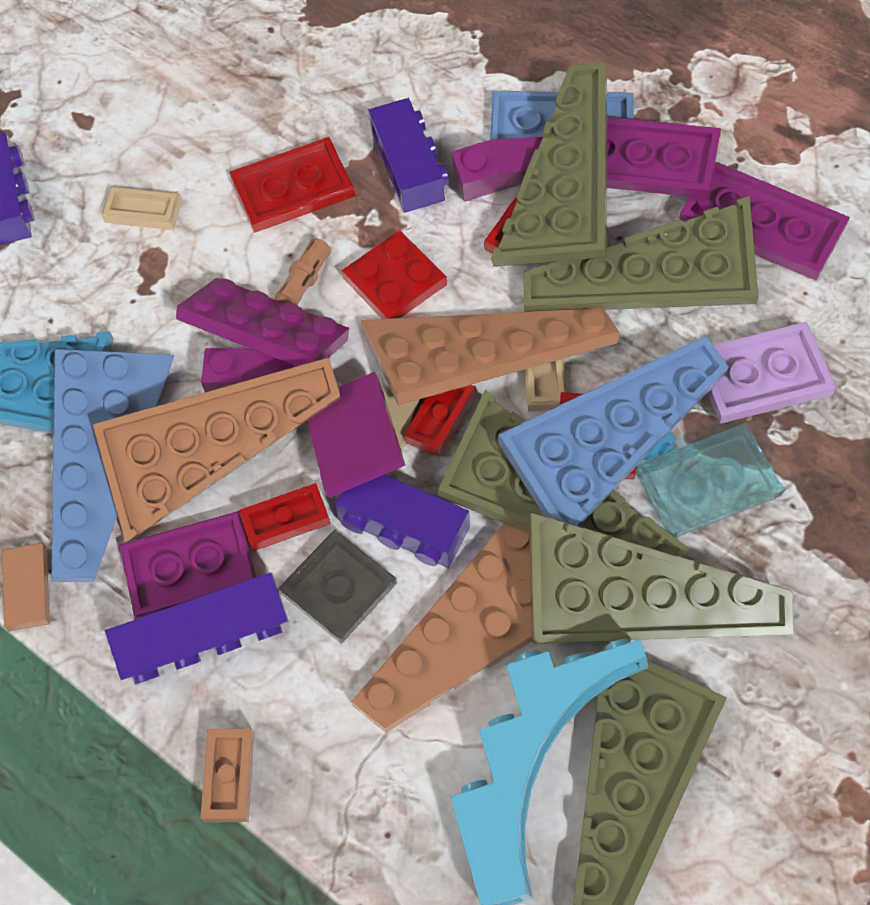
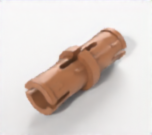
M318 238L310 240L300 259L294 261L290 266L286 281L275 295L277 301L298 305L308 287L314 286L318 279V271L331 253V248L326 242Z

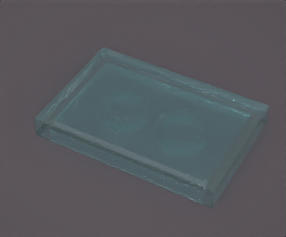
M747 423L636 466V474L665 530L676 538L779 498L785 491Z

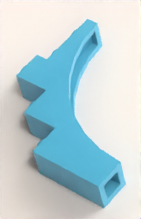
M627 638L613 641L605 646L606 651L588 656V653L571 655L562 661L563 665L555 667L549 651L541 653L539 650L522 653L515 658L516 662L506 665L522 716L515 718L513 714L501 715L488 722L489 727L479 730L494 783L488 784L486 780L474 781L462 786V793L451 796L480 905H515L533 899L526 864V821L532 789L544 758L564 726L588 701L617 681L649 668L640 639L633 642Z

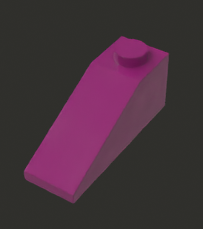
M543 136L488 140L452 151L453 169L464 202L521 185L534 151L539 149Z
M205 348L201 384L204 392H209L297 366L245 348Z

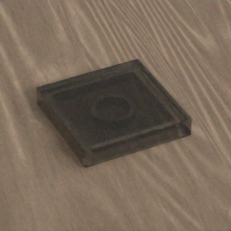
M334 529L278 589L281 595L342 644L397 584V579Z

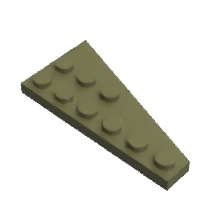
M750 196L739 199L735 205L720 210L718 207L706 210L702 216L685 222L679 219L626 237L624 242L607 247V257L557 261L523 272L524 312L590 308L615 310L757 304L759 296Z
M605 641V642H604V649H603V651H606V650H605V646L608 645L610 642H608V641ZM647 660L649 668L617 681L598 694L573 905L635 904L727 697Z

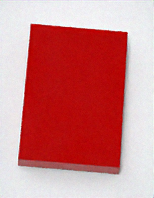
M330 137L229 172L254 233L356 197L353 184Z

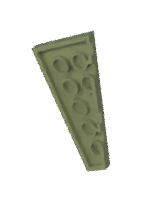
M606 62L569 66L556 97V107L551 120L546 122L543 129V139L538 150L535 149L516 195V206L511 218H507L502 230L504 235L500 245L494 249L491 261L494 267L607 257Z
M485 389L439 486L437 497L529 533V511L543 515L498 443L499 434L524 423L525 420L514 411L509 413L495 402L496 397ZM615 490L579 525L580 527L686 558L689 550L685 544L649 516L643 517L625 503L626 499Z
M529 511L532 641L534 644L616 641L625 638L630 640L794 634L792 590Z

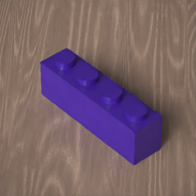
M270 572L104 631L120 680L132 677L136 685L159 677L157 669L159 667L174 663L176 670L199 663L201 662L199 653L215 648L217 655H221L241 648L240 639L256 634L258 641L281 634L283 633L281 624L287 623L289 620L276 581Z

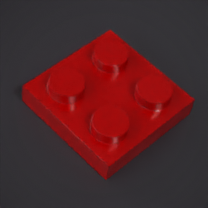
M401 230L341 270L343 279L381 319L403 317L447 285V276Z

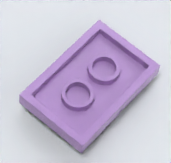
M807 322L713 345L729 366L725 375L707 393L719 424L833 395L836 390V385Z

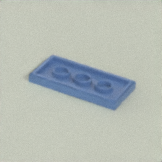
M492 91L490 140L543 136L542 132L547 121L550 122L555 110V100L558 92ZM607 92V117L634 120L633 93Z

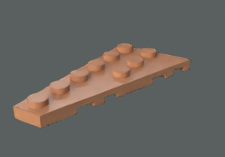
M603 308L361 320L362 332L398 405L613 345L619 341V330Z
M325 358L93 424L125 542L132 541L339 400L341 397L330 359Z
M504 523L351 701L352 706L387 733L430 706V702L453 688L457 689L468 682L469 678L486 667L489 669L532 642L529 533Z

